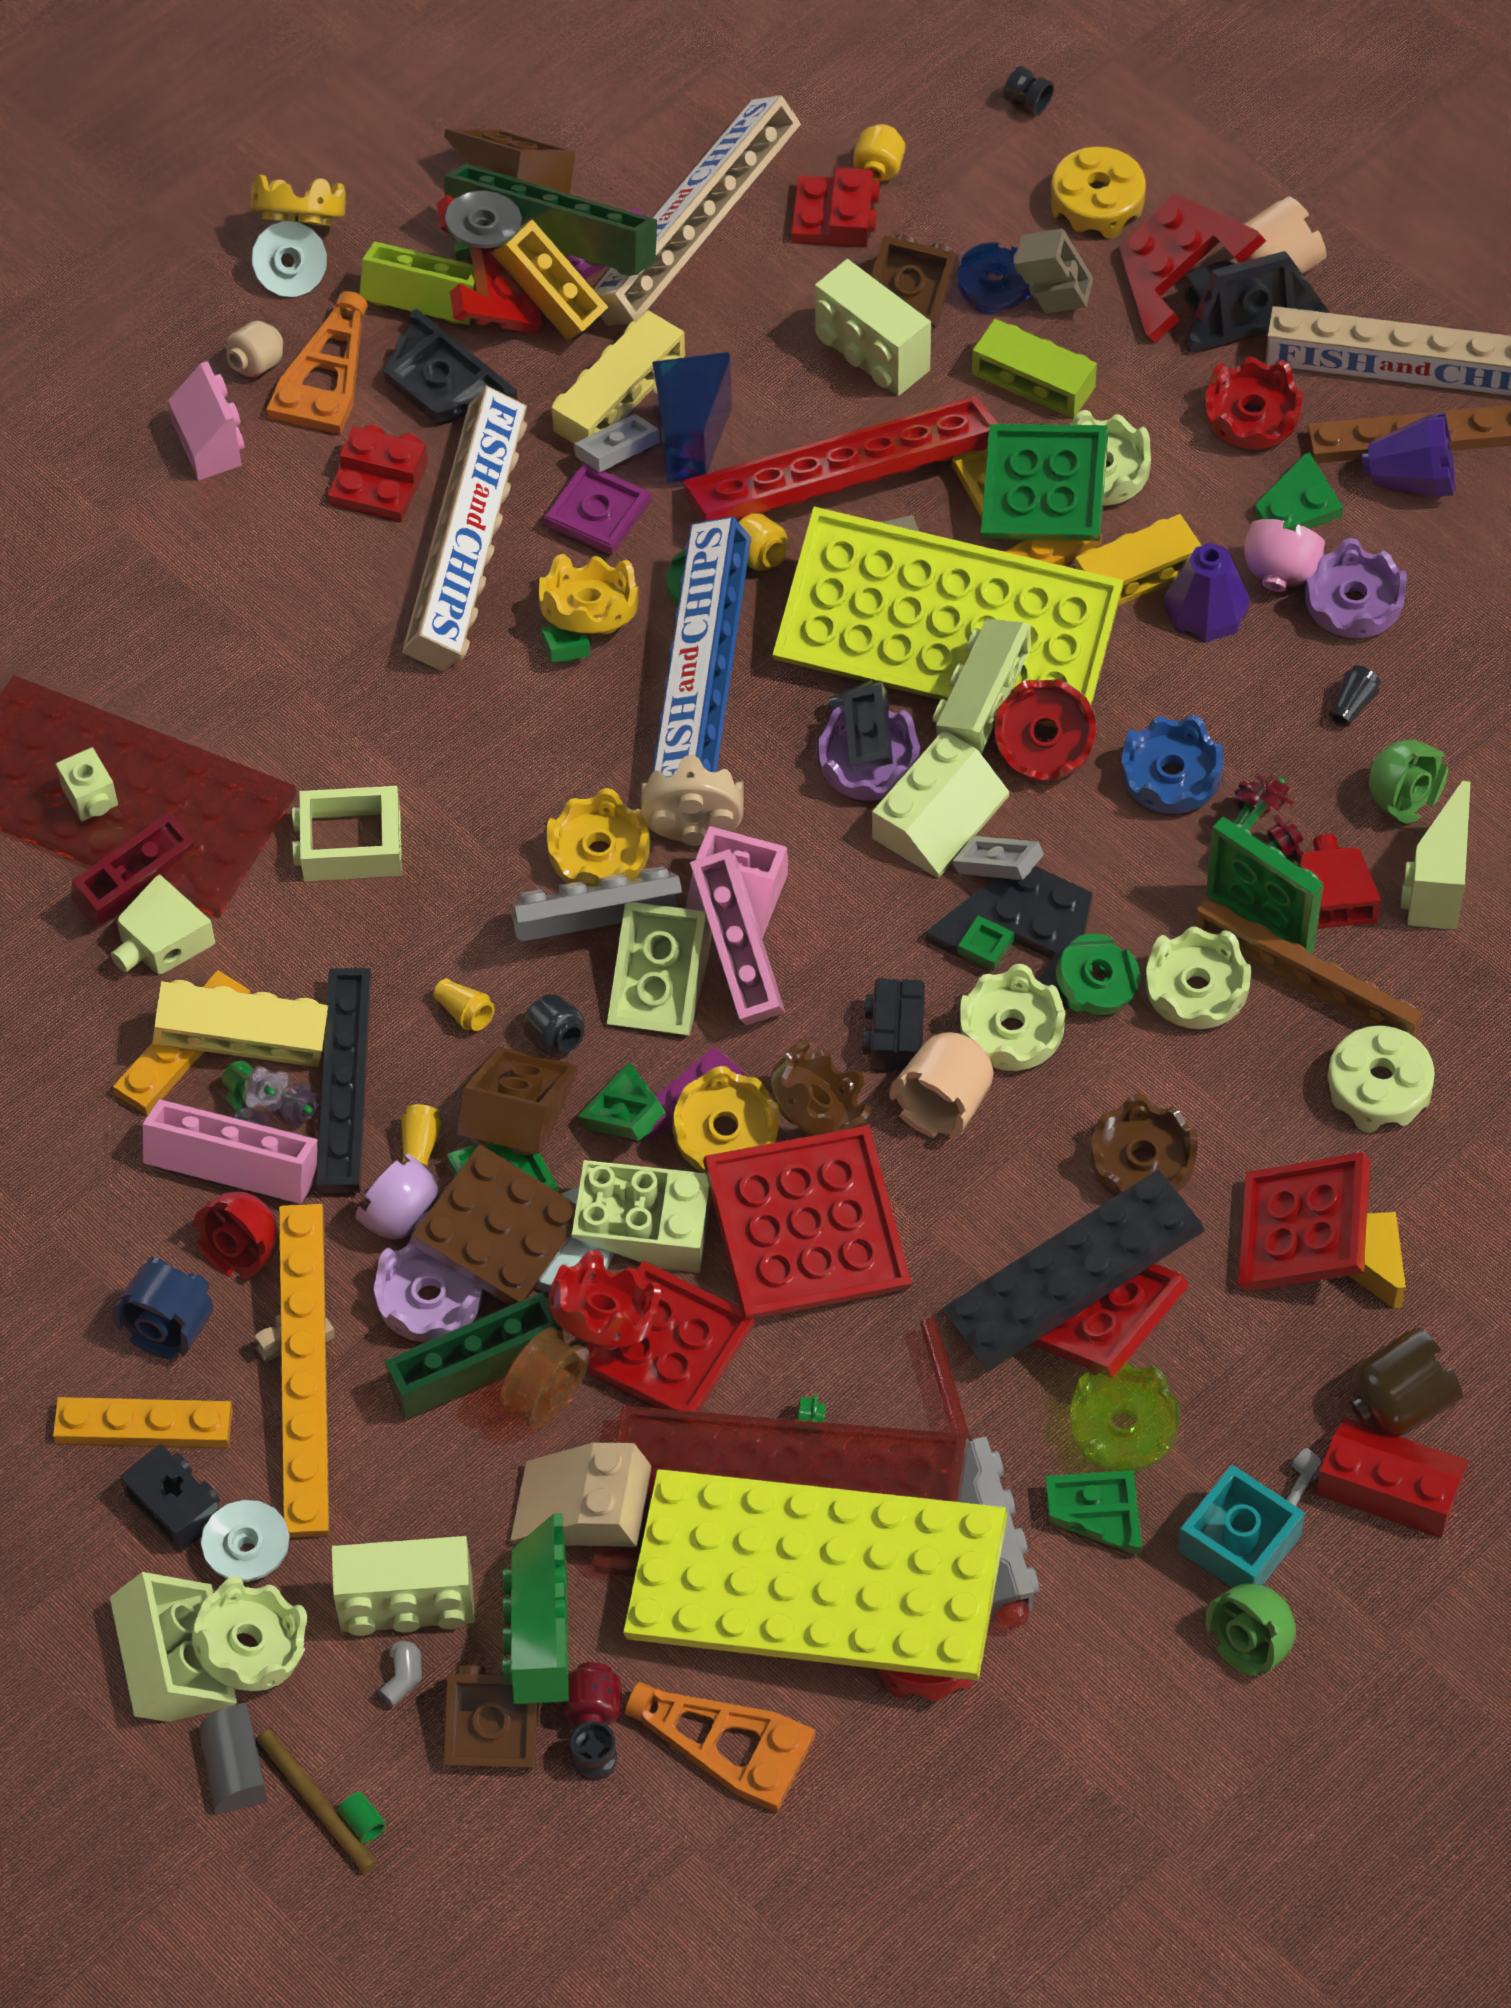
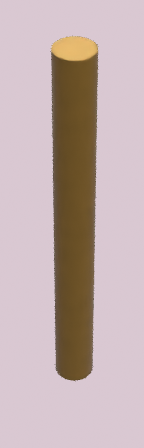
M269 1729L260 1734L257 1738L259 1745L362 1873L368 1874L378 1865L377 1860L353 1833L272 1730Z

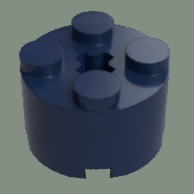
M150 1257L144 1265L139 1267L113 1307V1321L119 1330L125 1326L133 1334L129 1341L141 1350L164 1359H173L176 1353H181V1357L188 1353L213 1313V1304L207 1294L209 1284L198 1274H185L169 1266L160 1258Z

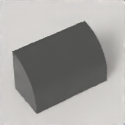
M247 1703L222 1709L207 1717L199 1725L198 1736L214 1815L267 1803L268 1800Z

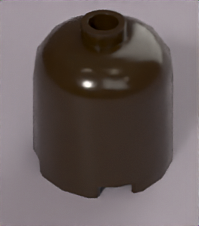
M1417 1327L1412 1331H1406L1356 1366L1351 1378V1387L1355 1399L1350 1401V1405L1357 1418L1363 1424L1370 1421L1376 1429L1383 1433L1399 1435L1453 1407L1457 1401L1463 1398L1461 1386L1454 1370L1450 1368L1444 1372L1439 1361L1434 1356L1441 1349L1421 1327Z

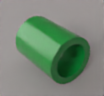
M361 1791L348 1796L337 1809V1813L363 1844L376 1839L387 1826V1822Z

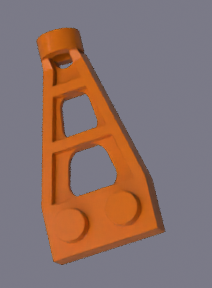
M350 291L340 293L332 313L279 379L267 407L268 419L338 435L342 434L354 405L362 319L368 307L367 301L361 295ZM329 338L348 342L343 358L320 353ZM316 367L338 373L337 387L334 391L302 384L308 374Z
M640 1681L633 1689L625 1710V1715L641 1721L648 1729L735 1795L775 1813H778L815 1738L816 1732L811 1727L773 1711L663 1692ZM654 1703L658 1705V1709L652 1714L650 1710ZM693 1713L709 1718L714 1722L704 1743H696L677 1731L676 1725L682 1714ZM737 1728L755 1732L759 1736L760 1742L748 1765L743 1767L736 1766L718 1752L716 1745L725 1730Z

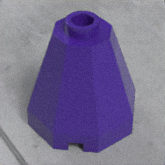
M1446 412L1429 414L1370 442L1368 445L1369 452L1362 453L1364 476H1371L1374 485L1435 497L1454 495V461L1449 445L1451 437Z
M1209 543L1196 547L1167 590L1163 606L1175 631L1186 635L1187 630L1196 634L1195 639L1209 642L1237 633L1243 616L1245 617L1249 611L1250 598L1227 548Z

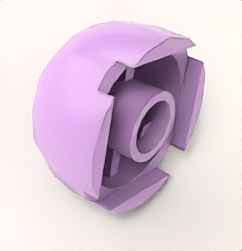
M410 1154L404 1155L406 1160L404 1166L399 1161H395L369 1189L365 1197L371 1203L366 1211L360 1207L356 1211L355 1219L368 1230L382 1238L398 1240L410 1236L438 1200V1186L434 1176Z

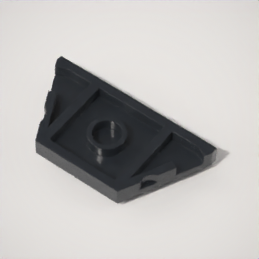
M1286 251L1214 269L1189 329L1185 345L1190 352H1195L1269 332L1273 306L1329 313V310L1300 272L1292 258Z
M417 308L411 312L409 316L410 324L405 335L401 334L398 339L396 352L389 358L384 369L385 381L435 422L438 423L466 415L469 403L486 385L515 400L518 399L517 389Z

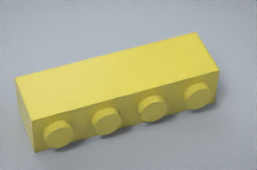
M649 310L636 322L632 321L626 328L624 335L614 345L607 346L600 359L590 369H585L579 375L576 383L566 393L560 394L555 399L551 409L554 432L570 442L576 443L623 420L685 357L684 331Z
M174 980L170 983L161 981L152 1044L319 1067L328 1005L319 1004L317 1001L309 998H298L295 1001L281 999L268 992L246 994L236 992L234 989L226 986H215L211 989L197 987L191 982L184 980Z

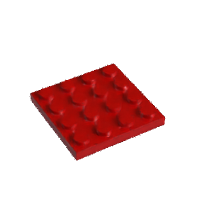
M869 1125L716 1153L704 1157L703 1164L744 1320L778 1315L910 1288L912 1284Z

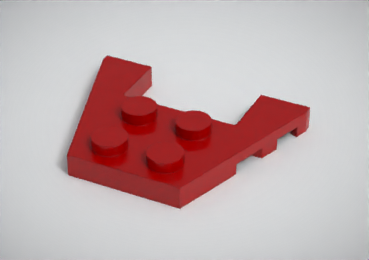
M1174 194L1119 245L1144 331L1154 343L1180 321V318L1161 296L1220 242L1239 263L1244 262L1266 242L1265 238L1257 230Z
M446 195L437 202L440 229L450 234L445 223L447 207L454 199ZM470 246L476 291L461 283L449 291L453 318L463 322L467 318H475L476 324L487 325L491 321L497 322L503 329L531 334L543 326L541 310L493 256L491 252L497 247L479 248Z

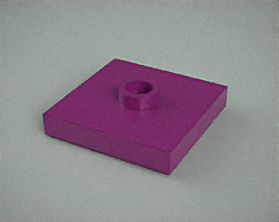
M583 463L545 515L544 524L548 528L613 556L652 501L651 492L604 471L598 472L588 464Z

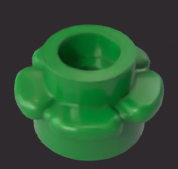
M814 1393L813 1397L800 1396L796 1431L809 1432V1436H813L815 1429H823L826 1403H818V1394Z

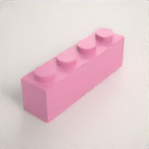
M728 849L690 862L739 1019L747 1026L786 1013L736 856Z
M159 1099L143 1123V1163L301 1204L317 1179V1139Z

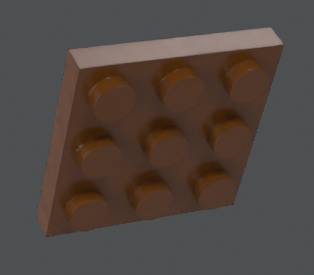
M479 1144L414 1231L410 1244L511 1306L527 1299L572 1238L577 1204Z

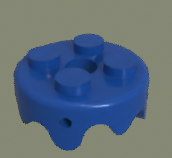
M1189 714L1179 721L1170 720L1162 716L1155 717L1141 732L1130 729L1127 733L1122 753L1121 773L1123 783L1129 794L1148 809L1169 814L1186 813L1198 809L1210 801L1221 784L1224 763L1223 748L1220 742L1215 743L1209 737L1205 723L1197 715ZM1167 764H1176L1183 771L1176 775H1170L1161 768Z

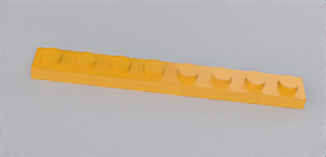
M323 1204L279 1206L284 1520L290 1538L329 1536Z

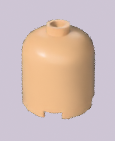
M1290 196L1283 200H1278L1244 223V225L1257 230L1266 240L1245 261L1286 251L1300 272L1304 274L1317 267L1321 261L1326 259V247L1320 232L1317 230L1311 233L1304 221V218L1309 216L1306 209ZM1230 253L1232 260L1229 262L1231 265L1239 263Z
M947 1032L934 1035L919 1049L893 1082L890 1089V1099L892 1101L897 1099L900 1106L904 1109L900 1117L915 1130L931 1138H935L939 1132L950 1134L949 1138L954 1139L965 1129L991 1087L994 1072L990 1057L975 1040L962 1034Z

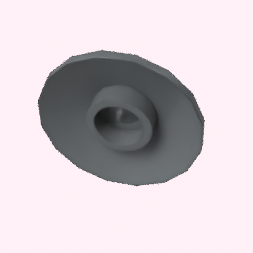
M488 191L468 192L455 198L447 207L445 215L448 232L456 240L468 246L479 248L498 247L505 244L520 229L522 222L519 208L509 198Z

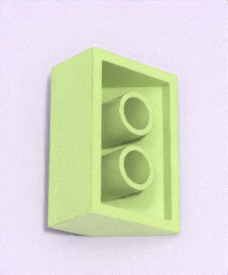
M986 619L981 630L977 628L973 630L966 650L970 652L965 665L959 663L952 674L949 685L954 688L948 701L941 699L935 710L932 721L937 723V737L943 730H946L973 746L982 754L995 727L997 711L1011 693L1031 650L1030 625L1023 622Z
M943 730L872 811V839L939 879L951 865L954 858L1009 797V791L976 748Z
M142 1572L110 1596L135 1717L171 1722L222 1710L237 1704L234 1688L219 1682L202 1667L192 1645V1628L202 1603L213 1594L211 1584Z

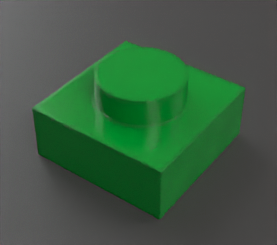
M555 625L541 627V641L551 663L559 661L569 662L577 658L590 656V643L585 633L561 630Z
M978 915L959 943L958 955L995 971L1014 942V932Z

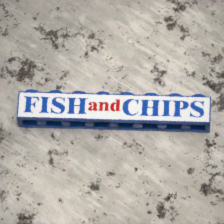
M733 516L692 523L689 540L685 545L686 561L684 574L680 578L681 593L679 607L675 611L676 626L674 639L670 645L671 659L669 672L664 682L665 698L663 710L659 715L660 731L658 744L654 749L655 764L653 772L657 770L664 774V777L674 775L680 761L689 755L698 757L707 771L717 772L751 536Z

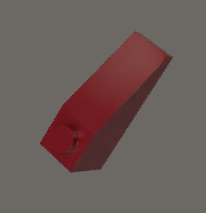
M169 811L72 880L71 899L93 926L98 929L126 909L159 874L162 876L195 845V840Z

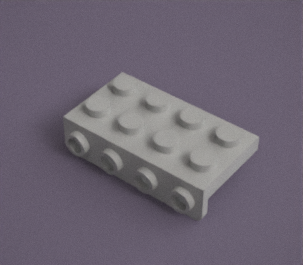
M664 866L640 870V877L628 880L627 876L616 874L599 878L600 885L586 887V884H583L581 881L559 885V893L545 895V891H542V889L518 893L519 900L509 902L515 936L520 941H529L622 923L624 905L628 902L677 908L675 893L682 892L680 878L671 871L668 872V869L664 868Z

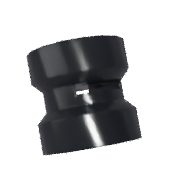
M1018 66L1007 79L1003 90V97L1013 104L1021 103L1026 111L1038 116L1050 103L1055 85L1044 77H1034L1031 70Z
M599 1721L582 1723L574 1730L571 1736L570 1747L572 1764L575 1771L587 1780L599 1781L607 1778L617 1765L616 1740L613 1731L606 1724Z

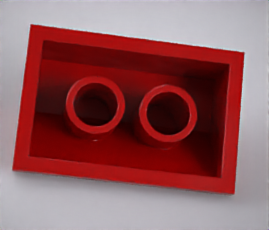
M1344 1418L1333 1435L1320 1469L1316 1495L1442 1538L1470 1460L1394 1434H1386L1374 1427Z

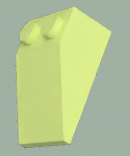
M1462 781L1418 843L1414 862H1406L1401 894V909H1408L1407 926L1457 930L1465 887L1470 781Z
M637 902L625 903L607 1020L608 1025L690 1036L709 957L712 936L706 911Z

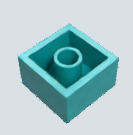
M1231 1464L1180 1528L1178 1552L1232 1588L1240 1584L1263 1585L1302 1536L1305 1512Z

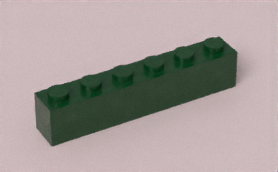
M464 164L445 175L444 197L448 195L455 199L468 192L476 191L501 194L509 198L519 208L522 217L521 226L533 220L564 256L583 259L592 266H607L617 269L618 273L627 276L637 275L640 271L656 263L657 219L470 164Z

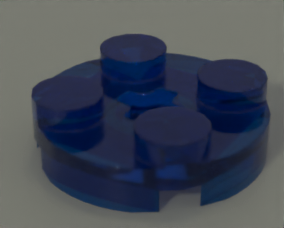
M987 242L972 247L961 258V265L957 272L958 290L962 297L970 304L976 306L980 313L991 315L997 312V310L1010 309L1030 297L1029 284H1026L1014 267V254L1018 250L1017 247L1011 245V250L1007 248H1000L999 242ZM994 273L996 276L1003 275L1000 280H991L988 278V274Z

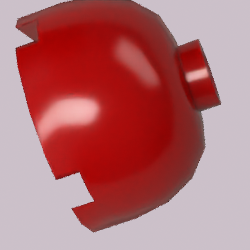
M228 1192L218 1196L198 1210L192 1222L193 1229L198 1226L201 1236L196 1241L199 1250L212 1266L227 1276H230L232 1270H234L238 1274H244L241 1279L252 1277L268 1264L278 1246L279 1227L274 1214L259 1198L246 1192Z

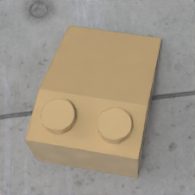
M590 1443L527 1460L511 1542L514 1545H518L553 1513H563L565 1546L637 1547L652 1466L635 1443Z

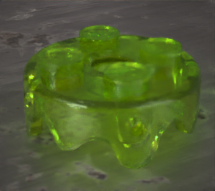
M1125 1363L1113 1378L1101 1373L1092 1376L1087 1372L1080 1377L1076 1385L1070 1407V1431L1081 1453L1091 1462L1104 1469L1112 1471H1139L1158 1463L1169 1453L1176 1441L1179 1430V1401L1170 1392L1164 1373L1156 1366L1150 1365L1146 1368H1135ZM1118 1414H1129L1136 1420V1424L1129 1429H1121L1112 1422V1419Z

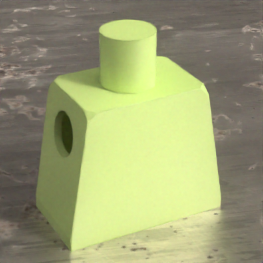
M159 874L119 916L117 925L123 944L111 953V957L115 964L125 973L140 961H143L156 974H163L215 944L211 920Z

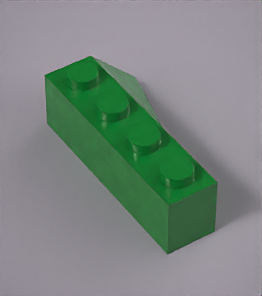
M553 1513L512 1549V1568H503L504 1595H511V1598H503L504 1625H511V1628H503L504 1655H511V1658H503L504 1686H513L514 1704L569 1701L568 1580L563 1513Z

